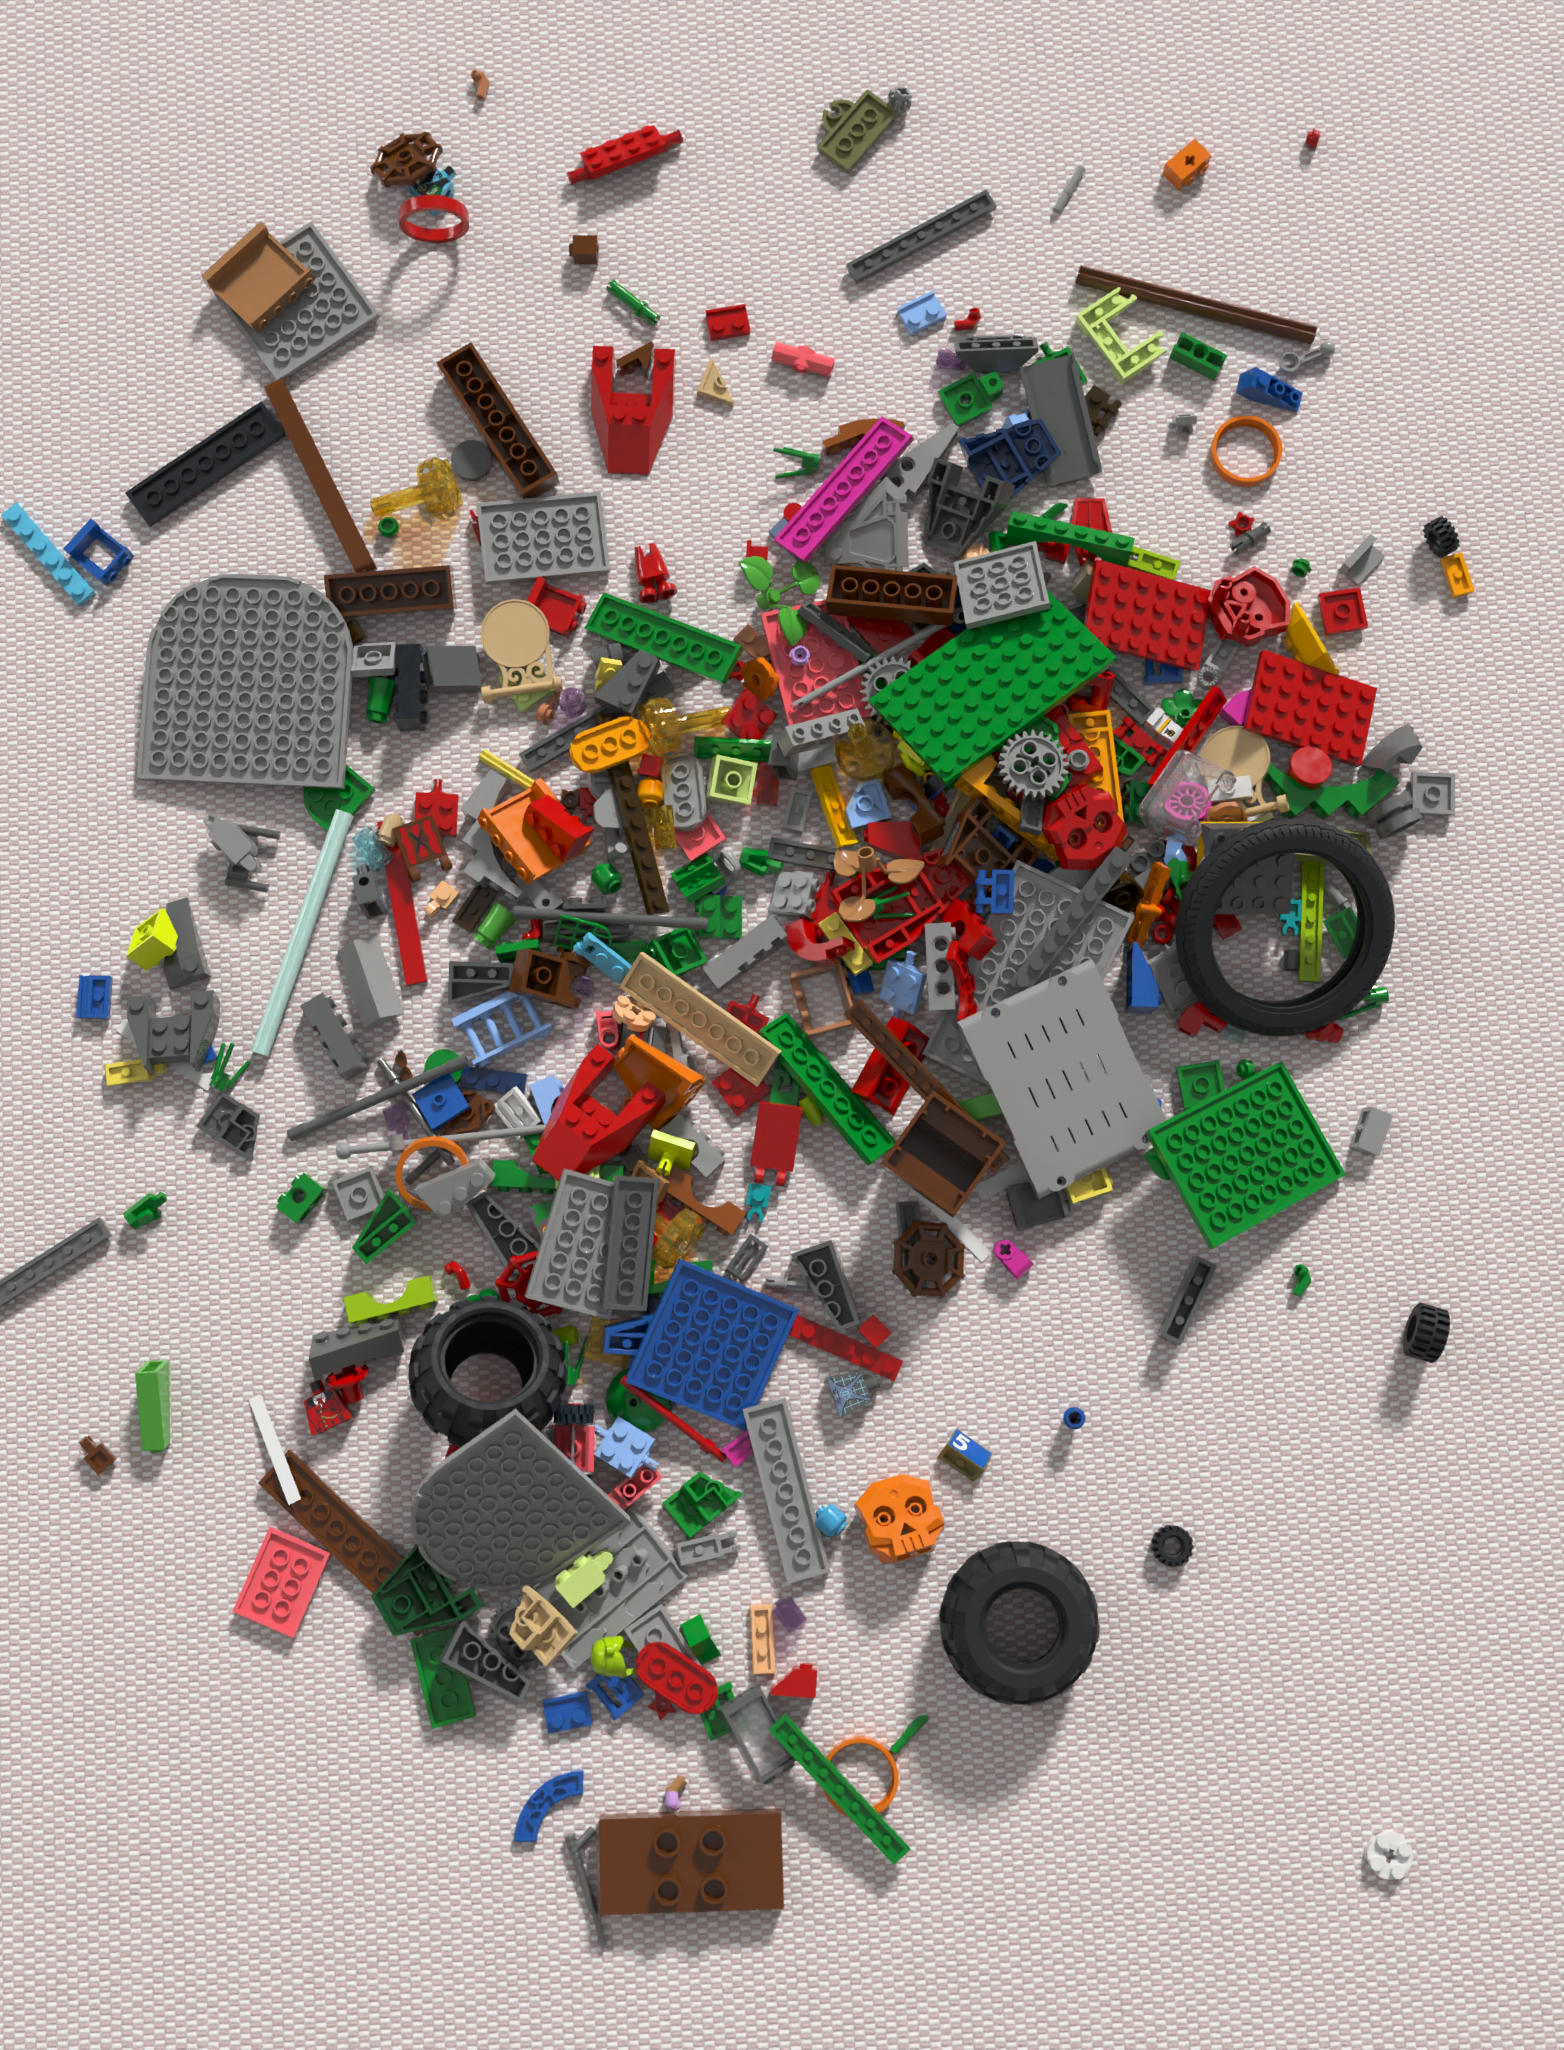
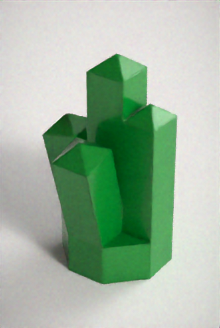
M743 847L739 859L741 868H745L761 877L771 875L773 872L779 873L783 868L781 862L768 859L769 854L767 850Z
M159 1192L157 1195L148 1193L123 1213L124 1218L135 1230H139L144 1225L161 1218L162 1211L158 1207L167 1201L166 1194Z

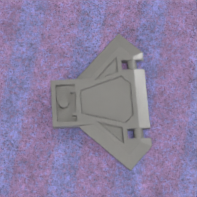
M887 477L882 480L846 521H843L825 541L826 565L848 564L853 567L886 570L894 568L897 571H903V567H909L907 512H901V504L907 503V496ZM888 504H892L893 512L888 513Z

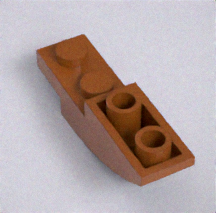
M880 418L858 420L838 426V435L822 441L824 455H837L845 448H854ZM887 419L901 429H905L903 421Z

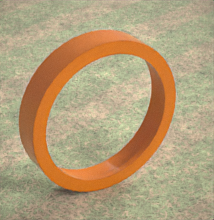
M1250 415L1237 416L1226 421L1217 430L1210 447L1211 463L1217 474L1228 483L1240 487H1252L1268 480L1275 472L1282 457V442L1275 428L1267 421ZM1236 427H1251L1261 431L1267 436L1273 447L1274 458L1270 469L1265 474L1254 478H1243L1230 473L1223 467L1217 456L1216 449L1220 438L1227 431Z
M429 1136L412 1142L404 1149L397 1162L395 1173L397 1188L409 1204L421 1210L433 1211L425 1202L413 1197L406 1190L402 1181L404 1163L412 1153L424 1147L437 1146L451 1151L459 1159L462 1166L469 1163L468 1157L462 1148L453 1141L443 1137Z
M854 1736L840 1741L827 1754L826 1757L830 1761L842 1748L856 1743L871 1745L881 1751L887 1758L892 1774L890 1788L885 1797L873 1806L878 1813H881L892 1802L898 1788V1769L892 1754L882 1743L873 1738ZM824 1791L825 1796L827 1797L830 1804L837 1811L848 1816L838 1806V1804Z

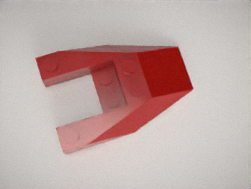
M593 346L591 415L607 472L613 474L649 475L662 440L665 438L667 428L673 419L676 372L675 349L654 348L652 394L613 393L615 371L614 347Z
M599 1044L583 1059L558 1097L532 1158V1162L557 1181L560 1180L563 1168L587 1174L599 1164L602 1165L609 1161V1158L625 1151L666 1103L665 1093L649 1081L644 1084L618 1116L590 1096L591 1093L612 1071L615 1061L614 1055Z

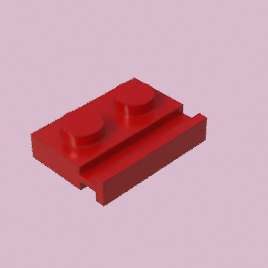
M746 304L705 310L710 341L751 335Z

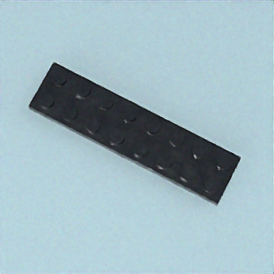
M260 401L126 491L125 494L148 526L151 527L285 437L286 434L263 402Z

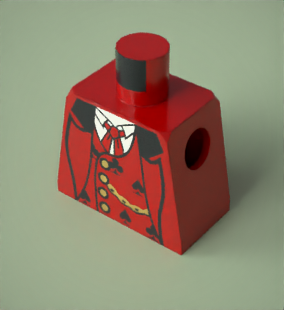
M322 1380L309 1384L313 1396L304 1400V1405L312 1436L355 1418L337 1388L325 1390Z

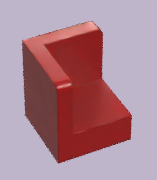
M747 540L746 558L758 556L768 560V547L752 546V541Z
M642 754L640 769H637V773L642 776L660 779L664 758L662 756Z
M872 1315L857 1329L875 1349L891 1334L875 1315Z

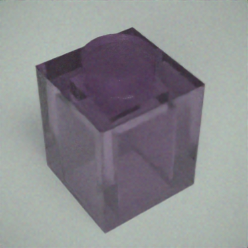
M784 1595L774 1603L776 1607L773 1608V1612L788 1633L807 1620L806 1615L792 1596L787 1598Z

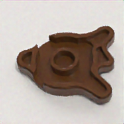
M461 1091L470 1109L443 1125L440 1136L477 1132L485 1125L489 1116L495 1112L494 1103L485 1100L473 1091Z

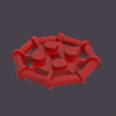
M538 1251L510 1257V1262L495 1281V1286L498 1287L501 1300L508 1303L512 1299L522 1302L530 1307L527 1311L532 1314L539 1313L543 1317L556 1313L558 1315L561 1314L563 1307L525 1297L534 1263L527 1265L525 1268L521 1264L535 1261ZM517 1269L519 1274L515 1280H508L514 1270ZM508 1289H514L516 1293L514 1298L510 1299ZM539 1305H549V1307L536 1310V1308H540Z

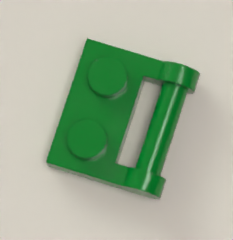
M731 1681L718 1686V1695L724 1693L726 1701L735 1697ZM718 1697L715 1704L708 1711L700 1713L710 1741L729 1733L716 1709L721 1706ZM740 1709L732 1714L735 1720L733 1724L736 1729H740L748 1724L746 1717L742 1716Z

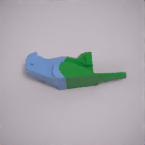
M1176 832L1167 837L1164 865L1171 869L1169 882L1180 902L1182 894L1179 888L1186 887L1194 872L1190 871L1188 858L1181 849L1183 841H1186V837L1182 833Z

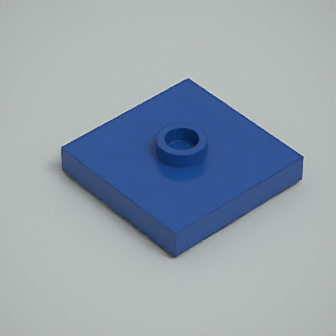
M451 1073L433 1080L412 1094L433 1131L470 1109Z

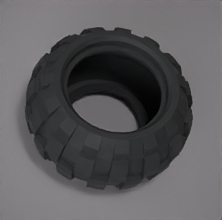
M481 1296L480 1301L474 1302L464 1299L452 1304L448 1312L443 1314L439 1312L428 1322L424 1332L416 1339L411 1351L408 1370L411 1399L416 1409L422 1414L423 1421L436 1435L442 1433L447 1436L449 1444L461 1448L515 1409L537 1430L541 1431L552 1420V1416L561 1405L568 1371L563 1345L558 1336L552 1333V1327L547 1320L539 1313L532 1314L527 1311L528 1307L526 1304L514 1299L510 1303L498 1301L497 1296ZM478 1354H495L507 1359L515 1366L521 1377L522 1390L514 1396L501 1401L484 1402L472 1399L461 1393L452 1384L451 1379L456 1368L464 1360Z
M1028 1541L1001 1542L973 1554L950 1579L940 1607L939 1620L943 1647L955 1671L967 1685L979 1694L993 1699L995 1702L1007 1705L1028 1704L1030 1706L1045 1703L1046 1700L1062 1695L1073 1687V1684L1090 1666L1100 1632L1097 1602L1084 1575L1060 1553L1041 1544ZM1014 1589H1030L1045 1596L1055 1608L1059 1620V1632L1052 1647L1039 1659L1026 1664L1013 1663L1001 1657L991 1646L986 1632V1619L992 1604L1002 1594Z

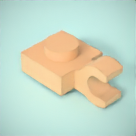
M442 880L429 895L433 901L424 909L425 914L433 918L441 907L447 911L460 895L459 892Z

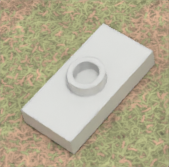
M1251 776L1208 781V793L1211 797V803L1253 798Z

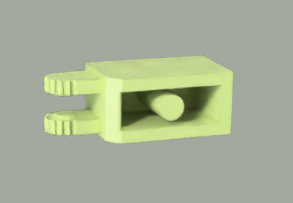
M605 1547L593 1556L590 1553L586 1556L582 1555L574 1561V1566L568 1571L563 1570L557 1575L554 1582L555 1587L572 1608L605 1582L604 1570L609 1567V1564L613 1563L612 1553Z

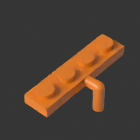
M1153 862L1143 890V899H1140L1137 905L1135 917L1126 938V942L1130 945L1133 942H1138L1141 949L1148 938V931L1155 916H1159L1162 913L1158 903L1162 899V892L1166 882L1169 880L1171 869L1160 862Z

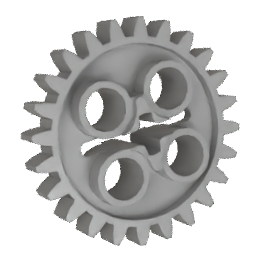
M892 656L888 663L887 659L883 658L882 665L878 661L874 662L876 669L873 667L867 668L870 675L863 674L866 682H860V685L865 688L859 691V694L865 695V698L861 699L860 702L867 703L863 709L871 710L869 717L877 715L876 722L883 718L870 705L868 700L881 691L876 687V680L880 678L885 682V687L896 680L897 673L904 674L911 669L910 660L903 664L902 657L896 662L894 656ZM883 719V724L887 725L888 723Z
M1032 730L1030 736H1028L1023 731L1021 738L1015 734L1014 741L1009 739L1007 746H1003L1001 750L1003 753H1000L998 757L1001 762L998 763L997 767L1002 768L999 776H1005L1003 784L1010 783L1009 791L1013 788L1016 789L1015 796L1022 792L1023 799H1026L1029 794L1032 800H1035L1036 795H1039L1042 800L1045 797V792L1047 795L1052 796L1053 790L1058 791L1060 788L1059 784L1063 785L1065 782L1063 777L1067 776L1068 771L1064 769L1068 768L1069 763L1063 761L1067 759L1068 755L1061 754L1064 747L1057 748L1058 740L1051 742V735L1044 738L1043 731H1041L1039 736H1036L1035 731ZM1024 748L1032 749L1034 754H1027ZM1048 758L1053 764L1047 765L1043 759ZM1032 763L1036 764L1034 768L1030 766ZM1014 766H1021L1023 772H1017ZM1034 776L1040 777V778L1042 779V782H1041V783L1035 782V781L1033 780V777H1034Z

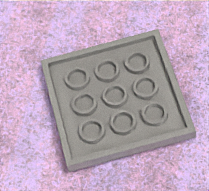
M1036 541L954 562L967 630L1051 609Z

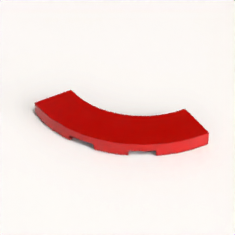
M951 941L946 961L949 963L957 982L959 994L957 1021H960L977 1013V1004L974 1005L973 992L977 990L974 974H970L967 965L969 959L958 941Z

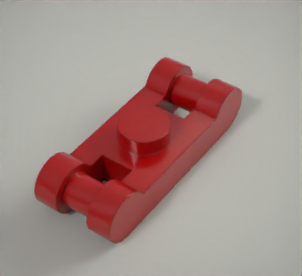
M1126 716L1122 721L1123 724L1119 728H1115L1113 733L1127 746H1131L1146 759L1145 763L1154 768L1157 765V760L1161 756L1164 757L1167 750ZM1129 729L1133 732L1130 738L1125 735ZM1150 747L1154 750L1151 756L1146 753Z

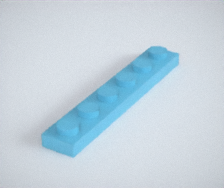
M17 502L1 514L3 519L80 607L96 594Z

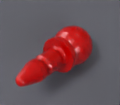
M941 791L932 801L935 805L936 813L941 814L945 818L949 805L946 803L947 798L943 797Z

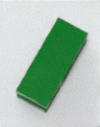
M1182 332L1169 358L1215 381L1227 355ZM1194 355H1200L1202 358L1198 359Z

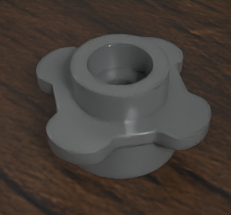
M1157 837L1155 841L1145 844V850L1151 855V861L1157 862L1160 857L1165 856L1166 846L1162 837Z

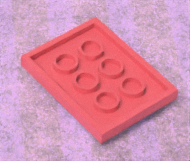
M269 1527L232 1612L294 1638L331 1553L274 1527Z

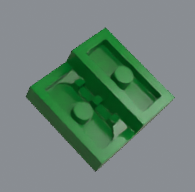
M707 853L692 863L690 862L670 873L689 904L726 883Z

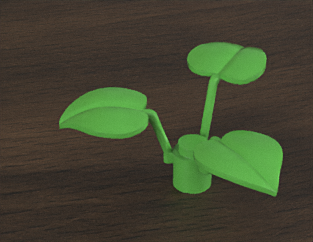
M751 556L739 561L738 564L742 568L748 583L755 590L761 591L756 597L758 607L762 610L768 608L770 610L780 609L778 620L784 636L791 647L796 645L807 631V622L798 613L797 609L792 610L791 606L776 604L780 600V594L796 586H799L801 593L804 595L815 593L820 586V575L816 568L809 562L806 564L801 560L796 562L792 567V576L796 582L777 591L776 589H769L772 585L769 579L773 576V569L767 560L762 557Z

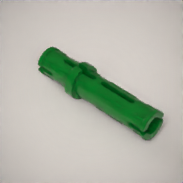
M614 279L609 282L611 288L607 286L606 290L632 309L637 317H642L653 327L658 324L656 319L660 320L661 316L650 309L645 301H640Z

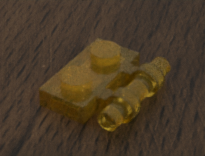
M673 805L653 807L652 816H650V809H642L653 851L654 842L656 850L677 848ZM651 824H653V829H654V835H653V836H652V827H651Z

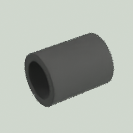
M1284 950L1283 970L1298 971L1299 951Z

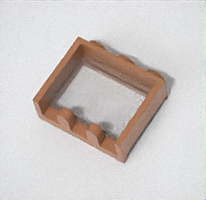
M840 961L834 966H818L790 974V983L807 1038L854 1026L844 1015L853 1006L851 999L854 998L851 986L847 987L845 980L848 978L845 966H841Z

